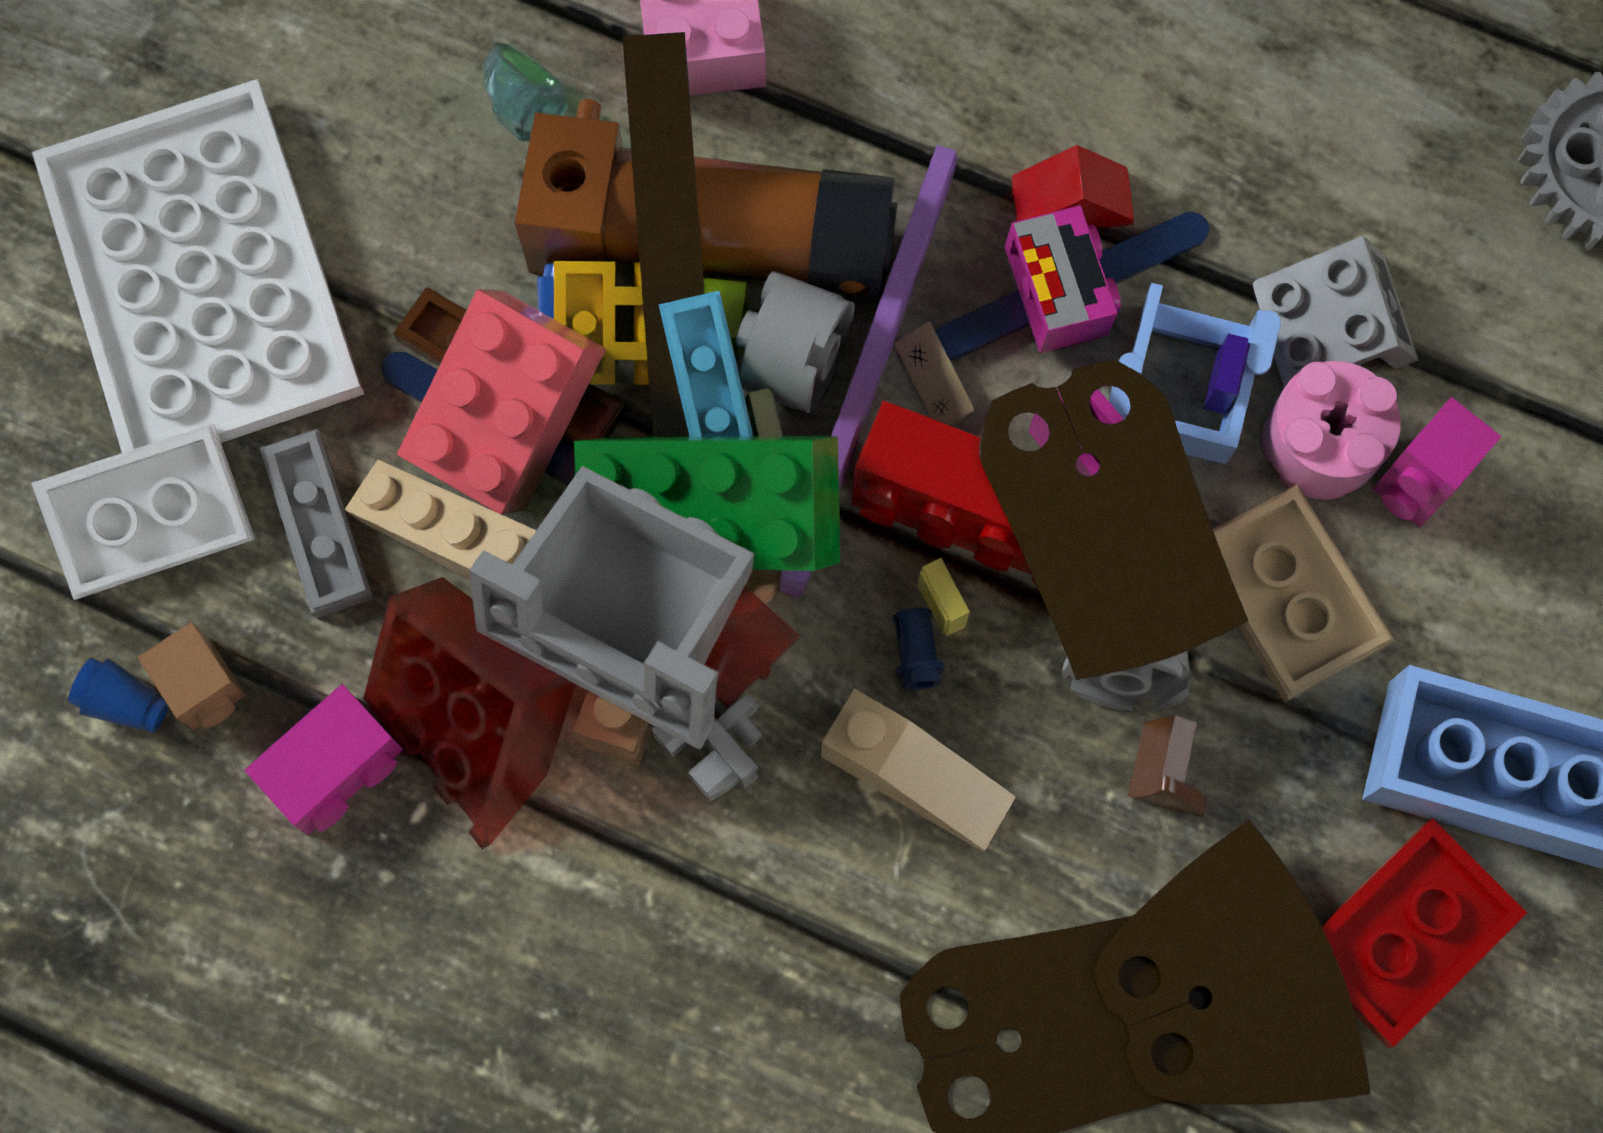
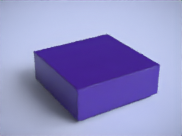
M1230 333L1227 334L1215 357L1203 407L1204 410L1224 414L1225 411L1228 412L1240 391L1251 343H1248L1249 338Z

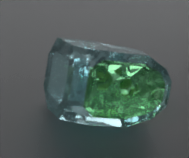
M496 43L482 64L484 87L493 103V112L498 122L519 141L530 142L535 112L563 116L567 109L568 103L562 84L543 65L525 52L509 44Z

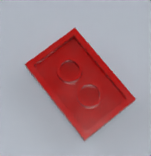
M1432 818L1426 821L1321 924V927L1342 972L1355 1015L1387 1048H1392L1472 970L1527 912Z

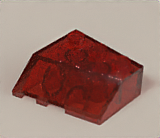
M444 577L389 597L363 698L407 755L419 753L439 779L433 788L447 805L453 802L459 804L474 824L468 833L479 847L484 849L492 844L547 776L576 684L477 632L473 598Z

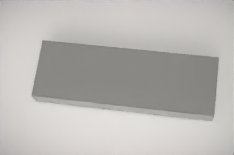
M315 429L260 448L312 615L317 619L375 599L348 514L344 510L346 507L320 431Z

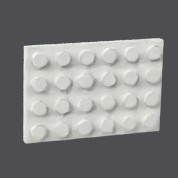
M258 79L32 152L122 453L209 424L215 425L219 439L223 443L364 395L283 148Z

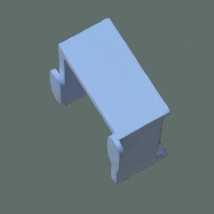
M1151 283L1141 307L1131 353H1126L1119 359V362L1140 374L1151 332L1218 349L1228 333L1249 338L1248 343H1251L1240 391L1228 412L1225 411L1219 431L1175 420L1186 455L1226 465L1238 447L1255 375L1266 373L1271 366L1281 325L1280 317L1273 311L1258 310L1250 325L1247 326L1161 304L1159 300L1163 285ZM1112 386L1108 401L1125 419L1130 410L1129 398L1121 389Z

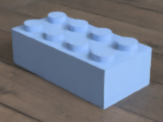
M1409 665L1389 681L1362 800L1426 819L1433 818L1440 823L1603 869V719Z

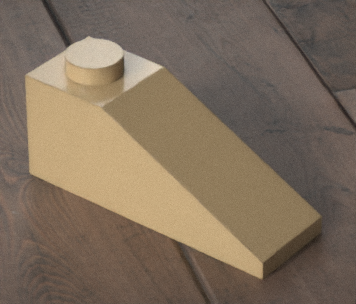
M855 688L822 741V758L982 852H985L1016 798L1012 793L913 722Z

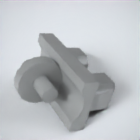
M722 689L716 691L715 710L721 717L718 720L714 718L713 730L704 742V745L711 753L688 772L690 779L710 802L730 791L738 783L745 790L759 778L755 773L758 769L757 765L730 736L735 732L748 747L754 745L762 737V733L749 720L760 706L752 695L745 696L734 703ZM654 725L649 728L651 735L672 758L688 745V743Z

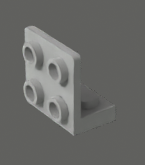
M1364 236L1257 279L1253 283V289L1260 310L1273 311L1281 320L1274 357L1284 387L1303 367L1312 362L1344 361L1360 365L1379 357L1397 369L1418 361L1385 255Z

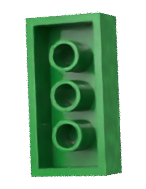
M838 436L604 437L574 441L575 475L584 466L629 490L640 489L649 493L662 507L685 519L692 517L704 521L719 536L754 553L752 570L817 571L840 563Z

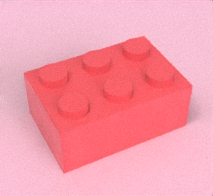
M477 289L396 455L501 515L525 510L606 348L505 291Z

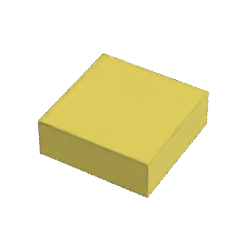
M942 558L923 566L917 587L928 608L932 610L933 618L941 633L949 636L965 628L970 611Z

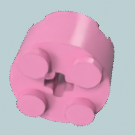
M1312 362L1303 367L1283 389L1270 410L1262 430V450L1267 462L1270 460L1280 475L1278 479L1288 489L1298 485L1305 497L1317 500H1333L1343 497L1367 483L1391 455L1400 435L1401 418L1394 386L1387 379L1378 377L1366 368L1349 362Z

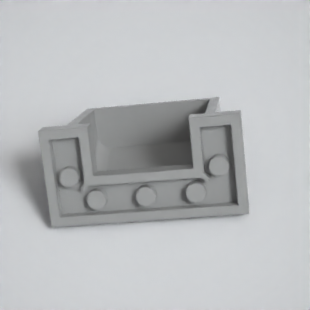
M582 466L513 564L483 550L469 569L477 632L700 750L713 730L718 672L704 664L752 572L754 553L719 536L704 521L692 517L685 519L662 507L649 493L640 489L629 490Z

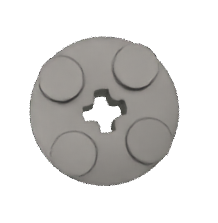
M772 271L766 280L761 294L760 304L762 307L759 313L749 310L738 331L736 345L746 348L737 361L741 386L743 390L748 392L769 388L773 393L775 402L798 411L813 413L823 401L838 367L833 365L839 346L842 348L846 347L854 318L855 305L853 302L843 299L842 296Z

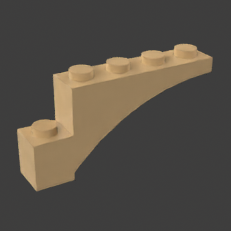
M380 460L376 461L344 509L357 521L420 552L470 580L469 569L483 550L513 564L536 532L535 529Z

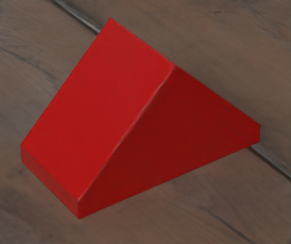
M1075 145L1012 175L1011 185L1016 221L1081 206L1087 225L1093 224L1096 228L1129 226L1134 223L1128 167L1079 145Z

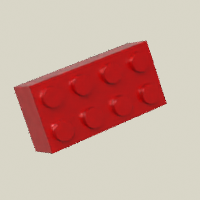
M883 400L855 465L852 505L859 507L861 515L877 524L893 526L894 522L917 530V536L933 546L950 548L953 544L974 552V558L989 568L1007 571L1009 567L1032 575L979 458L981 438ZM1032 575L1031 580L1033 581V583L1036 584L1035 579Z

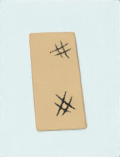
M926 322L895 343V348L931 419L950 426L974 411V407L930 322Z

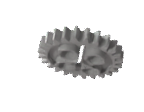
M1595 72L1586 85L1576 77L1572 79L1564 92L1559 89L1553 91L1544 105L1541 104L1531 118L1530 122L1532 124H1530L1521 138V141L1527 146L1518 157V163L1530 167L1520 180L1521 185L1538 186L1539 188L1529 201V204L1531 206L1548 204L1551 211L1543 222L1549 225L1561 219L1567 223L1562 237L1566 241L1578 231L1584 233L1585 250L1588 251L1593 248L1599 239L1603 240V75L1601 72ZM1568 154L1575 155L1583 164L1576 163Z

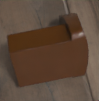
M1176 715L1144 722L1127 796L1180 813L1199 817L1204 816L1207 797L1197 789L1185 784L1197 722Z

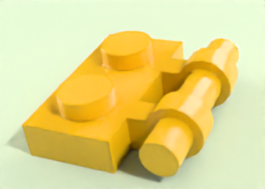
M554 261V320L606 348L589 384L615 385L616 360H634V384L649 385L640 262H634V287H616V262ZM616 305H634V342H616Z

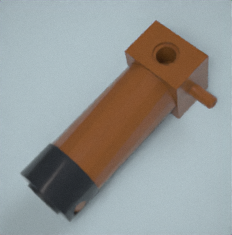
M581 100L578 104L576 117L535 112L514 222L529 273L543 274L544 266L554 263V261L618 262L626 264L640 262L631 148L623 147L618 122L600 120L602 107L596 100ZM694 156L703 273L766 281L770 273L776 271L831 293L880 298L883 275H889L898 207V203H893L895 178L825 169L822 172Z

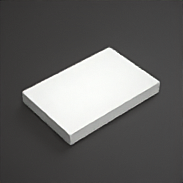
M209 424L31 483L74 600L255 540L214 424Z

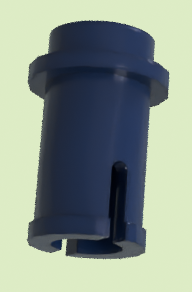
M909 608L898 611L896 615H893L901 664L895 669V674L897 678L903 680V687L907 690H924L936 687L941 683L940 674L945 671L944 663L937 660L932 624L933 613L929 608Z

